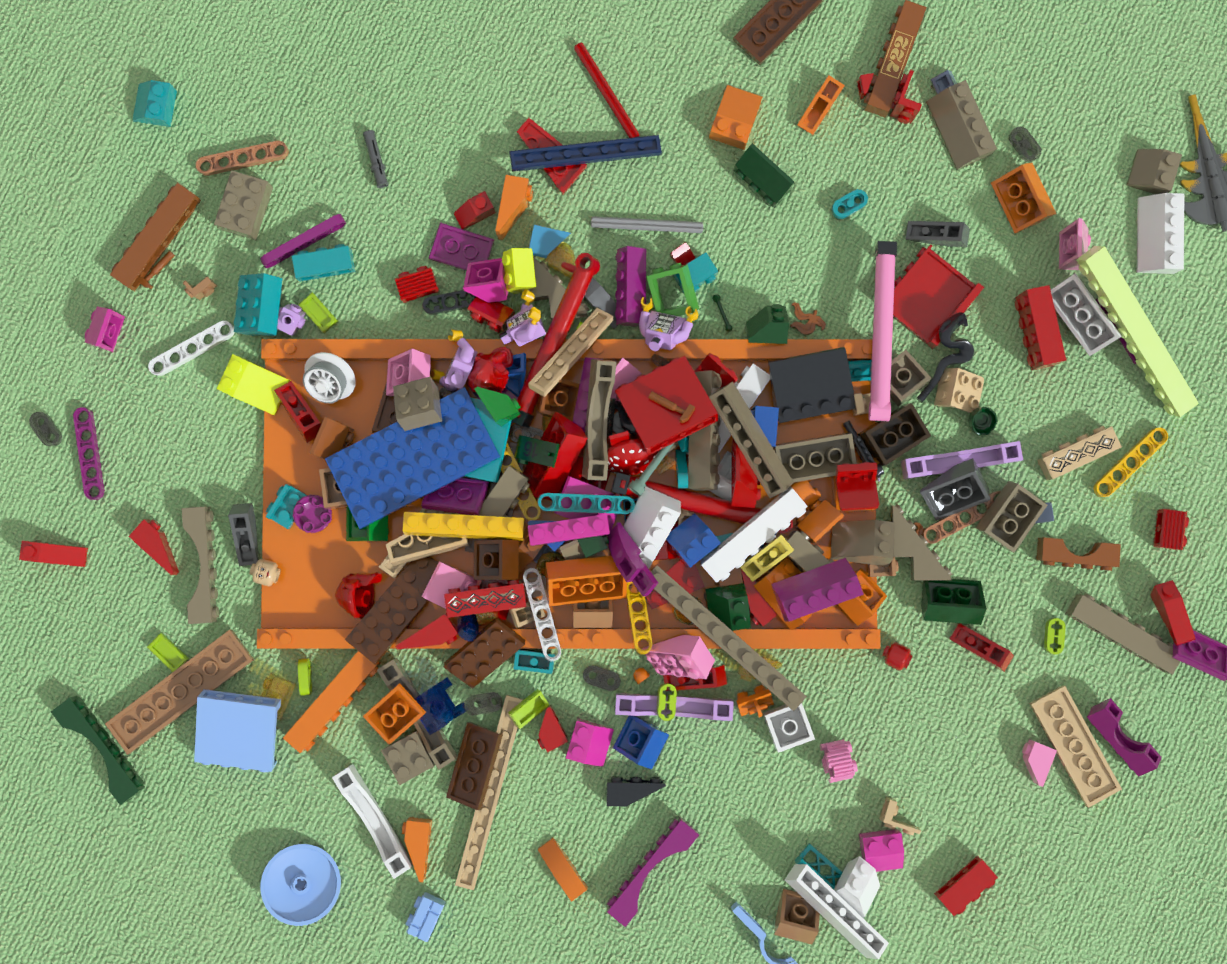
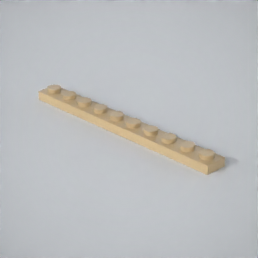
M506 695L496 731L503 734L482 809L475 810L455 886L470 890L475 889L518 729L508 712L524 699Z

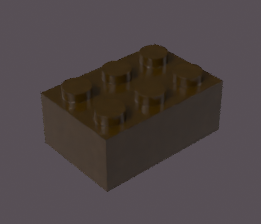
M909 403L891 412L889 421H877L858 433V436L862 438L875 463L886 466L931 437V434L913 404Z

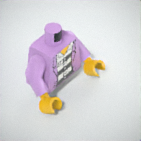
M524 289L521 295V299L526 301L522 303L520 312L506 321L508 330L499 334L504 344L515 340L518 346H522L546 334L541 320V311L533 307L532 304L530 305L535 300V295L527 289Z
M642 297L641 306L643 312L640 315L639 329L642 336L645 337V343L649 345L651 350L658 351L660 348L672 350L676 344L688 339L693 326L692 321L696 320L699 314L697 309H695L693 314H690L692 310L690 306L685 310L688 317L687 320L686 318L655 311L649 313V310L653 307L652 298H650L649 304H644V297Z
M451 329L453 335H448L449 341L457 342L459 347L446 375L444 376L442 371L433 369L435 375L431 378L433 381L439 382L447 390L456 391L463 388L473 367L477 351L463 338L462 331Z

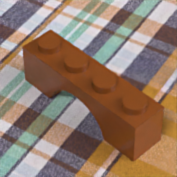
M1042 537L1038 538L1036 561H1043L1042 565L1054 566L1055 562L1062 563V567H1074V564H1081V568L1093 569V566H1100V570L1112 571V567H1119L1121 544L1094 543L1088 553L1078 556L1067 549L1063 539Z

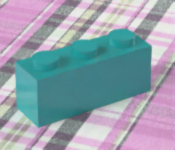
M345 244L335 245L332 249L325 247L317 248L315 252L309 253L308 251H299L297 255H292L295 278L299 282L356 272L352 250Z

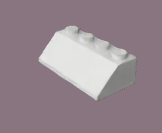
M1162 193L1137 198V273L1175 274L1183 270L1184 194Z
M1076 273L1051 289L1055 310L1089 356L1121 337V334Z
M645 486V491L639 496L633 511L629 514L623 527L642 551L639 557L649 569L681 514V501Z

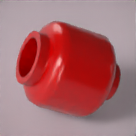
M898 642L892 643L891 646L887 645L882 654L885 656V664L898 671H901L903 668L907 669L913 657L910 648Z

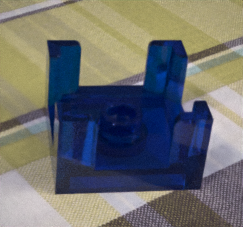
M448 677L414 698L426 711L420 718V721L429 735L440 730L450 721L468 710L464 702L455 706L445 690L452 686Z

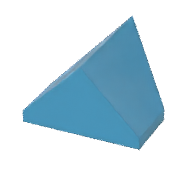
M534 225L529 248L532 249L533 256L547 258L548 254L571 233Z

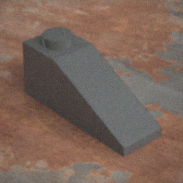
M908 221L905 239L947 247H967L970 228L965 222Z
M592 278L583 299L594 310L599 308L612 315L613 321L610 326L615 329L618 326L616 325L615 317L616 302Z
M233 504L228 516L239 566L256 564L259 557L253 504Z

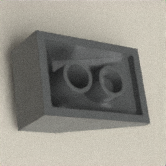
M973 458L953 466L920 490L936 521L991 500L989 487Z

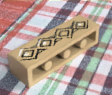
M1104 425L1093 430L1094 434L1088 436L1086 433L1077 437V442L1072 444L1066 442L1060 445V449L1055 452L1051 449L1042 453V458L1037 461L1046 480H1053L1122 448L1113 427L1105 428Z

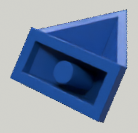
M525 353L513 355L512 366L506 368L509 371V378L505 388L517 397L522 390L526 374Z

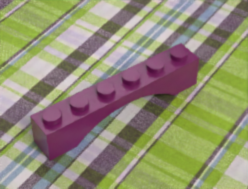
M681 816L678 820L674 819L668 827L670 830L666 835L662 834L656 841L657 846L654 850L650 849L644 856L645 861L642 865L638 864L631 873L633 876L629 881L625 880L619 887L621 891L617 896L613 895L608 900L607 913L624 927L628 925L638 912L640 889L649 872L666 857L677 852L687 851L698 838L699 831Z

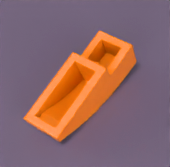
M828 75L797 125L814 135L845 85Z
M554 837L538 848L543 860L571 902L587 891L588 886Z

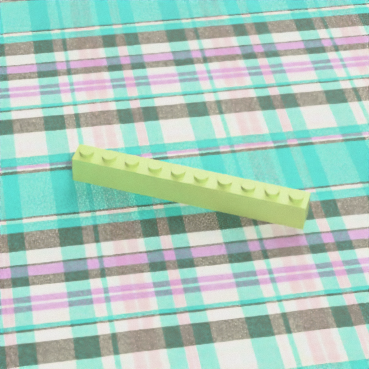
M1105 246L1092 247L1076 260L1079 264L1080 272L1087 277L1089 287L1096 292L1099 297V303L1106 308L1108 318L1115 323L1118 332L1127 343L1126 347L1129 352L1134 354L1137 359L1136 364L1139 368L1143 369L1146 374V380L1155 389V395L1162 400L1164 410L1169 415L1183 416L1198 404L1197 399Z

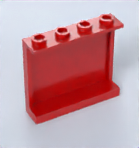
M930 244L927 248L923 247L916 255L918 259L915 263L911 261L904 271L907 273L904 277L899 276L894 282L893 318L933 349L941 342L939 338L941 324L956 313H964L984 289V286L980 283L976 285L931 250L933 246Z
M685 356L674 358L669 364L658 366L651 373L640 375L634 381L628 384L624 383L615 390L616 398L623 406L648 456L718 421V412ZM653 391L672 401L683 410H686L689 404L695 407V411L688 421L681 423L680 418L682 414L677 411H671L648 397Z

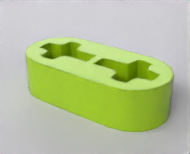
M1050 618L1045 625L1044 648L1048 653L1054 655L1060 654L1064 650L1066 627L1064 621L1059 618ZM1055 621L1056 624L1060 626L1059 629H1056V631L1055 629L1051 628V625L1055 624ZM1055 637V643L1058 644V648H1055L1053 651L1050 644L1054 643Z
M309 658L298 660V682L301 696L312 694V672Z
M669 683L660 685L657 695V715L664 721L672 720L676 713L677 691ZM667 687L672 691V694H668V701H666V695L662 693ZM666 703L667 709L671 710L667 717L661 713L662 710H665Z

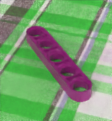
M341 214L334 215L264 254L260 261L264 268L273 267L346 225V222Z
M80 407L74 411L73 420L83 490L88 499L99 500L103 497L105 490L94 415L90 409ZM86 411L88 418L82 422L79 419V414ZM84 430H89L91 433L88 440H83L82 438ZM90 448L93 450V457L86 459L84 453ZM91 467L96 470V475L93 478H89L87 475V471ZM93 486L99 489V493L95 497L90 495V489Z

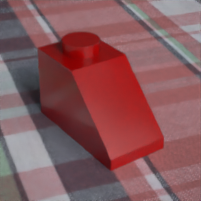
M483 191L468 199L453 214L461 229L465 230L496 212L486 192Z
M551 705L546 709L538 735L539 739H537L541 749H546L547 753L567 743L569 740Z

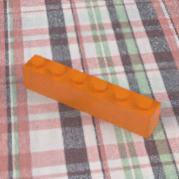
M358 651L286 733L283 739L299 753L305 750L308 752L315 745L313 740L318 735L321 737L328 730L326 725L330 721L334 722L340 716L339 710L343 706L347 707L353 701L352 695L356 691L360 692L366 686L365 680L369 676L372 678L378 672L377 669H379L378 665L380 662L375 665Z

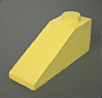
M780 535L763 546L754 556H750L740 568L753 582L792 553L794 549Z

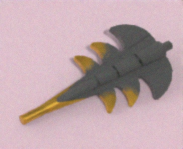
M1196 94L1190 95L1188 99L1193 115L1198 159L1188 162L1182 161L1180 166L1188 172L1200 173V177L1195 180H1182L1180 183L1190 193L1203 195V199L1197 202L1184 201V212L1194 222L1203 225L1220 224L1222 232H1227V171L1222 169V167L1227 165V153L1216 154L1200 113Z

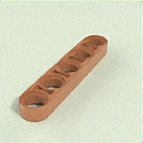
M272 141L203 156L197 160L196 169L202 175L210 176L283 160L288 156L289 149L282 141ZM277 146L284 147V152L280 155L274 152ZM258 150H265L266 155L264 158L258 159L256 157ZM240 154L247 155V160L244 163L238 162ZM222 158H228L229 160L228 165L225 167L219 165V161ZM203 162L210 163V168L207 171L201 170Z
M1001 491L992 492L990 494L991 500L983 503L986 506V512L993 504L994 496L1000 494ZM976 505L955 513L926 527L923 537L929 544L937 543L982 519L986 512L984 514L978 513ZM962 512H967L970 516L967 523H963L960 520ZM945 521H950L953 524V528L949 532L943 529ZM928 530H934L936 533V538L932 541L926 537Z

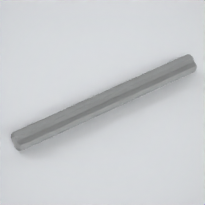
M591 217V227L687 233L703 232L702 222Z

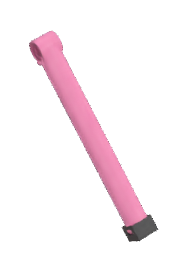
M878 241L875 246L876 268L871 393L868 412L869 420L889 421L891 416L890 385L895 257L897 255V242Z

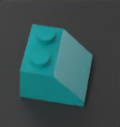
M150 80L140 83L132 121L171 127L177 90L170 83Z

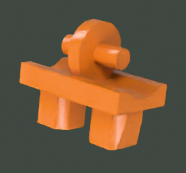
M760 685L755 687V694L748 696L747 692L744 691L738 693V700L736 702L741 717L757 713L759 718L762 717L761 711L774 705L770 690Z

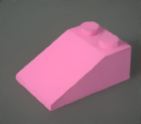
M1078 218L1059 232L1060 270H1079V264L1076 260L1088 251L1091 236L1088 234V227L1082 218Z

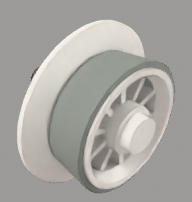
M320 352L312 355L306 361L303 384L309 395L317 401L334 403L339 399L348 397L354 391L356 385L355 375L351 367L342 358L331 353Z

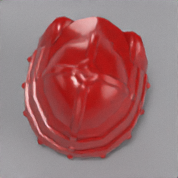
M507 347L496 348L489 355L477 354L467 378L472 392L477 393L475 391L476 387L499 393L503 391L509 378V371L506 368L511 367L513 363V354Z
M379 572L370 574L357 573L356 575L350 573L343 577L335 594L339 606L354 618L362 619L373 607L375 596L374 583L381 582L382 574Z

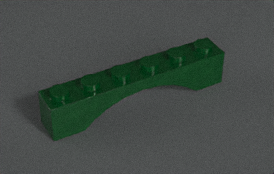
M77 696L69 697L51 711L52 715L62 728L82 734L96 746L107 767L109 778L108 790L119 805L128 802L145 789L142 778L133 772L131 763L121 756L119 747L108 738L109 734L98 725L95 715L89 713L86 709L83 699Z

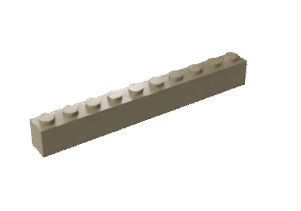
M656 565L651 570V573L658 581L654 590L791 710L795 711L807 697L803 692L659 566Z

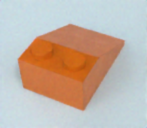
M727 85L713 122L709 139L745 150L763 97Z
M511 175L505 176L495 230L498 240L504 239L527 209L528 202H532L533 190L528 178Z
M399 683L363 717L390 745L420 719L426 711Z

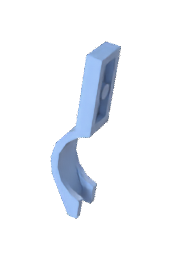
M737 901L731 906L734 914L758 937L761 954L768 963L798 964L791 956L785 959H777L770 956L764 949L765 930Z

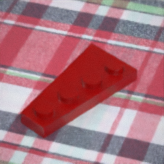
M530 118L517 131L518 136L528 149L562 145ZM587 164L543 169L562 195H564L587 168Z

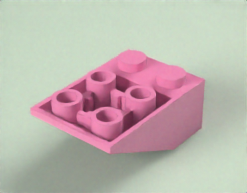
M681 635L653 644L650 652L645 654L647 660L658 674L690 677L692 679H707L715 662L700 636Z

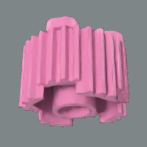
M842 739L820 744V750H824L825 755L823 756L822 764L825 774L829 773L830 775L829 782L833 783L853 778L858 770L856 761L851 758L852 746L850 741Z

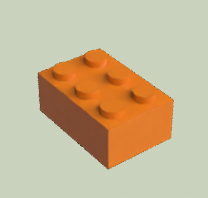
M788 557L774 565L754 585L783 621L784 618L771 584L801 574ZM813 613L785 622V624L792 631L805 623Z

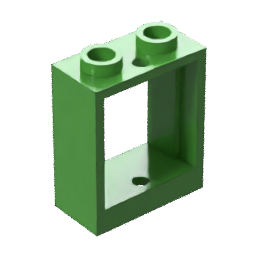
M681 263L672 264L670 269L663 270V267L653 269L652 273L647 276L656 312L681 316L686 314L685 310L689 306L692 309L691 313H694L695 309H699L688 264L682 266ZM679 273L687 304L665 309L657 278Z

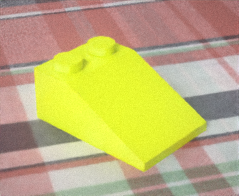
M232 354L217 389L275 415L281 401L274 390L291 380L243 357Z

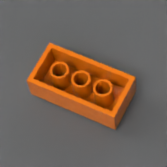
M612 556L546 562V592L549 606L626 598L627 582L618 570Z

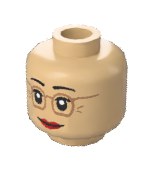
M259 559L256 564H252L249 574L252 575L254 583L271 586L273 583H277L280 568L273 561Z

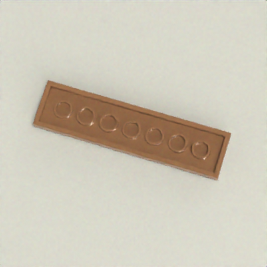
M230 629L106 722L105 725L126 754L129 755L196 705L197 697L204 689L214 691L254 661V658L234 631Z

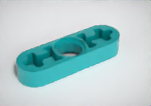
M677 449L675 450L678 488H688L686 452Z

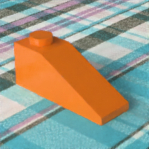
M409 817L403 823L402 834H405L404 841L419 882H424L427 871L432 819Z

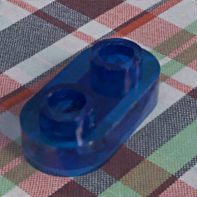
M477 615L460 616L457 626L458 635L464 640L474 641L479 631Z

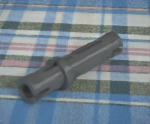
M368 130L363 132L372 165L370 169L374 173L377 188H385L389 185L385 174L386 166L382 163L375 131Z

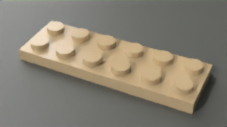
M1062 685L1029 703L1053 748L1057 750L1056 753L1086 807L1089 808L1122 790L1066 686Z

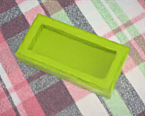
M313 292L298 304L324 334L338 322Z
M160 633L147 646L172 672L189 661V658L163 633Z
M537 689L510 710L508 714L516 727L521 729L546 709L549 703L542 692Z

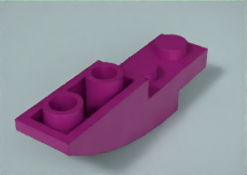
M618 522L610 531V534L607 535L612 558L625 581L633 582L643 597L648 596L656 587L658 581L639 557L642 551L622 524Z

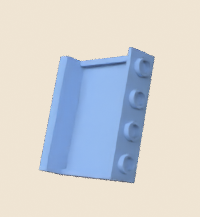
M204 689L197 697L194 762H199L203 765L215 764L221 767H238L242 770L254 769L260 772H272L277 764V760H274L277 711L281 707V699Z

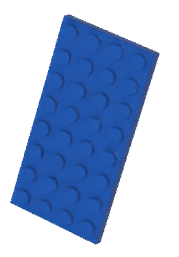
M465 387L440 399L441 422L404 431L397 421L325 458L359 529L500 458Z

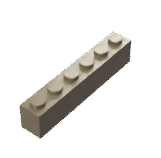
M714 371L695 372L708 397L721 387L720 374ZM719 414L717 422L689 435V489L695 491L718 490L720 482L718 465L720 464L718 446L720 445L719 426L721 424Z
M731 382L717 390L709 398L769 498L786 491L794 482L734 383Z
M1086 593L1084 595L1076 594L1066 612L1067 616L1166 674H1174L1181 661L1172 658L1173 644H1165L1162 642L1163 638L1154 633L1148 634L1145 632V627L1137 623L1133 625L1128 622V617L1120 613L1116 615L1111 612V607L1103 603L1099 605L1094 602V597Z

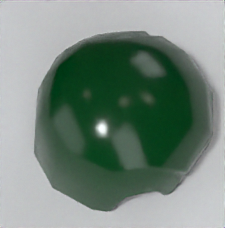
M989 407L976 408L970 413L968 418L969 428L979 436L989 435L995 429L998 422L996 413Z

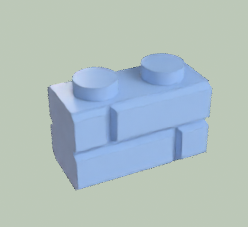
M424 892L422 897L418 896L414 907L417 908L415 914H410L405 924L408 926L406 932L428 942L446 902L427 892Z

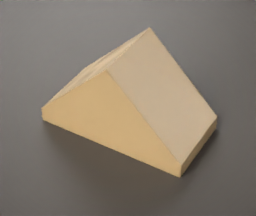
M526 602L527 607L509 609L516 628L535 621L530 602ZM543 609L537 612V618L540 619L545 616Z

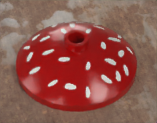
M641 439L617 443L607 450L608 470L614 474L640 475L645 471L658 451L648 456Z

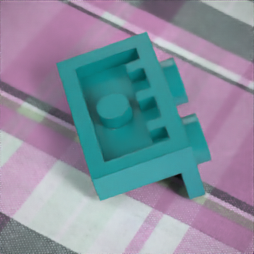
M285 484V486H281L277 491L276 495L278 497L275 502L270 503L268 506L266 518L272 519L286 529H290L294 523V506L298 500L307 495L295 487Z

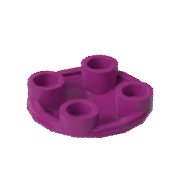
M319 495L302 497L297 501L293 509L295 524L299 529L307 533L322 531L332 520L331 509L324 508L323 498Z

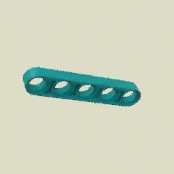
M544 493L539 496L537 501L539 508L542 510L561 512L629 514L635 506L633 499L628 496ZM545 496H549L552 499V505L548 508L543 507L541 504V499ZM564 497H569L572 500L571 507L567 509L561 506V500ZM583 498L591 500L592 504L589 509L581 507V500ZM603 499H609L611 502V507L608 510H603L600 506ZM624 499H627L631 504L630 509L627 511H623L620 508V502Z

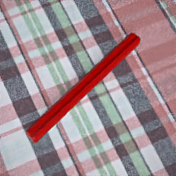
M582 42L574 46L575 52L628 137H639V132Z

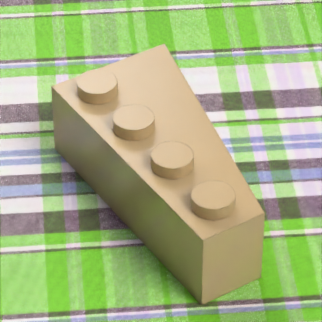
M446 512V513H444V514H456V515H461V514H458V513H451V512ZM405 534L386 544L390 563L393 566L469 546L467 538Z

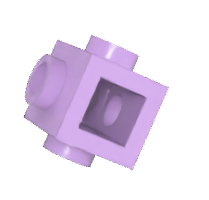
M287 304L284 307H280L277 329L293 336L297 333L298 329H302L304 326L306 312L302 311V308L296 304Z

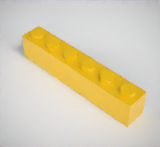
M404 512L403 533L405 535L524 541L525 521L524 518Z

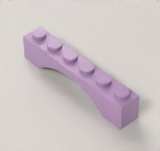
M1020 441L958 452L901 460L903 478L911 479L942 474L953 466L972 458L978 468L1022 461Z
M616 693L615 715L658 716L656 711L657 695ZM677 696L675 716L733 721L734 701L722 698ZM667 703L665 704V710L661 711L665 716L671 712V710L667 709Z

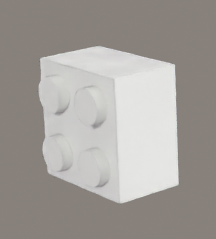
M802 703L795 711L785 704L762 713L778 753L815 740Z

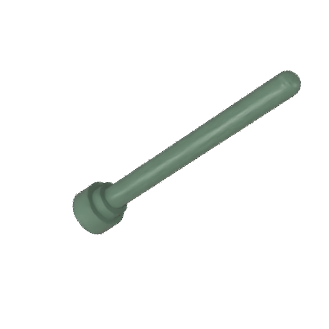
M673 444L659 450L640 478H636L635 481L632 480L628 486L632 492L638 496L643 494L646 481Z

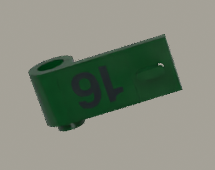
M519 435L514 458H517V462L528 465L530 461L555 468L560 444Z

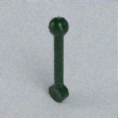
M718 294L714 295L712 299L717 303L726 325L725 330L730 332L733 327L729 324L720 303L721 297Z

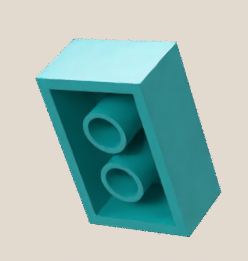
M265 273L240 275L234 332L249 336L277 334L283 278Z

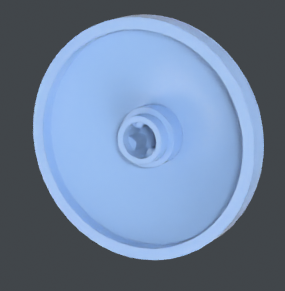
M297 844L281 850L268 862L261 877V897L268 912L277 920L294 926L308 925L322 919L333 908L340 893L341 877L336 862L326 851L314 845Z

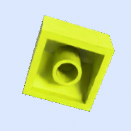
M511 248L504 251L502 263L505 271L504 283L506 284V290L513 294H519L524 289L529 290L536 287L532 249Z

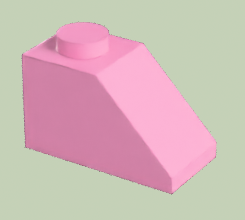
M1029 739L1022 750L1023 760L1033 783L1043 787L1057 750Z

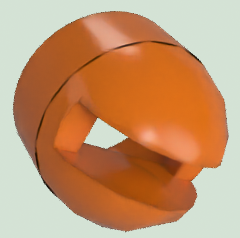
M644 668L636 669L633 674L637 684H640L650 676Z

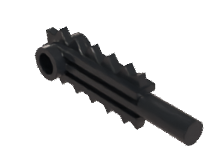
M850 420L843 423L846 431L852 433L854 448L862 462L875 463ZM877 464L876 481L880 482V477L884 474V470L880 464Z

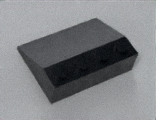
M845 347L768 361L773 405L779 408V423L855 409L854 391Z

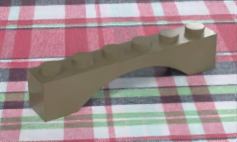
M591 359L585 435L588 439L584 446L582 477L587 480L607 481V419L616 373V362L611 360Z
M205 506L182 508L183 528L195 543L200 560L198 586L192 599L187 604L188 624L217 622L219 617V608L216 606L218 589L215 587L217 571L214 568L213 562L216 559V552L212 545L215 534L211 528L214 516L210 507Z
M395 658L377 669L390 691L400 683L426 711L414 723V726L438 770L454 761L458 757L399 660Z

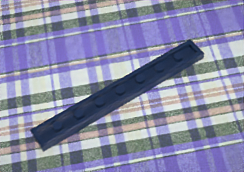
M659 135L509 151L512 172L658 156L662 154Z

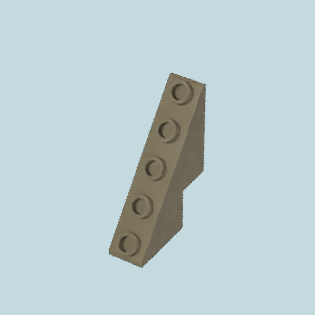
M533 256L536 287L529 289V291L535 295L534 301L549 299L551 319L553 320L566 289L561 285L563 283L557 275L552 276L548 272L550 270L543 261L539 263L535 259L536 256ZM581 303L575 318L588 317L587 312L590 309L585 303Z
M898 504L890 506L891 522H895L894 556L911 557V580H951V571L946 566L943 567L940 564V557L934 550H929L926 546L928 544L927 540L922 535L918 536L913 522L910 519L906 520L902 515L904 514L902 508Z

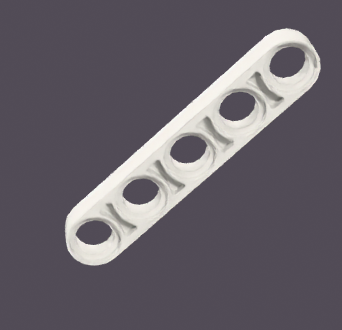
M227 321L216 323L153 358L148 364L149 371L156 376L167 374L230 339L235 333L234 326ZM223 325L230 327L227 335H222L220 332ZM207 334L213 336V341L210 344L204 343V337ZM194 343L196 351L189 354L187 347L189 344ZM173 353H178L180 356L179 361L176 363H172L170 360V356ZM156 362L163 364V369L160 372L154 371V364Z
M529 568L524 572L523 579L542 650L547 660L556 661L561 656V648L541 575L537 569ZM529 573L537 574L538 578L535 582L527 581ZM540 591L543 597L539 601H534L532 593ZM541 609L548 612V616L544 620L537 618V612ZM550 628L553 631V635L550 638H544L542 636L543 629ZM549 647H556L558 649V654L555 657L547 655Z

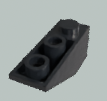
M613 776L611 779H607V806L626 807L666 787L665 780H661L660 777H650V780H642V777H630V780H623V777Z

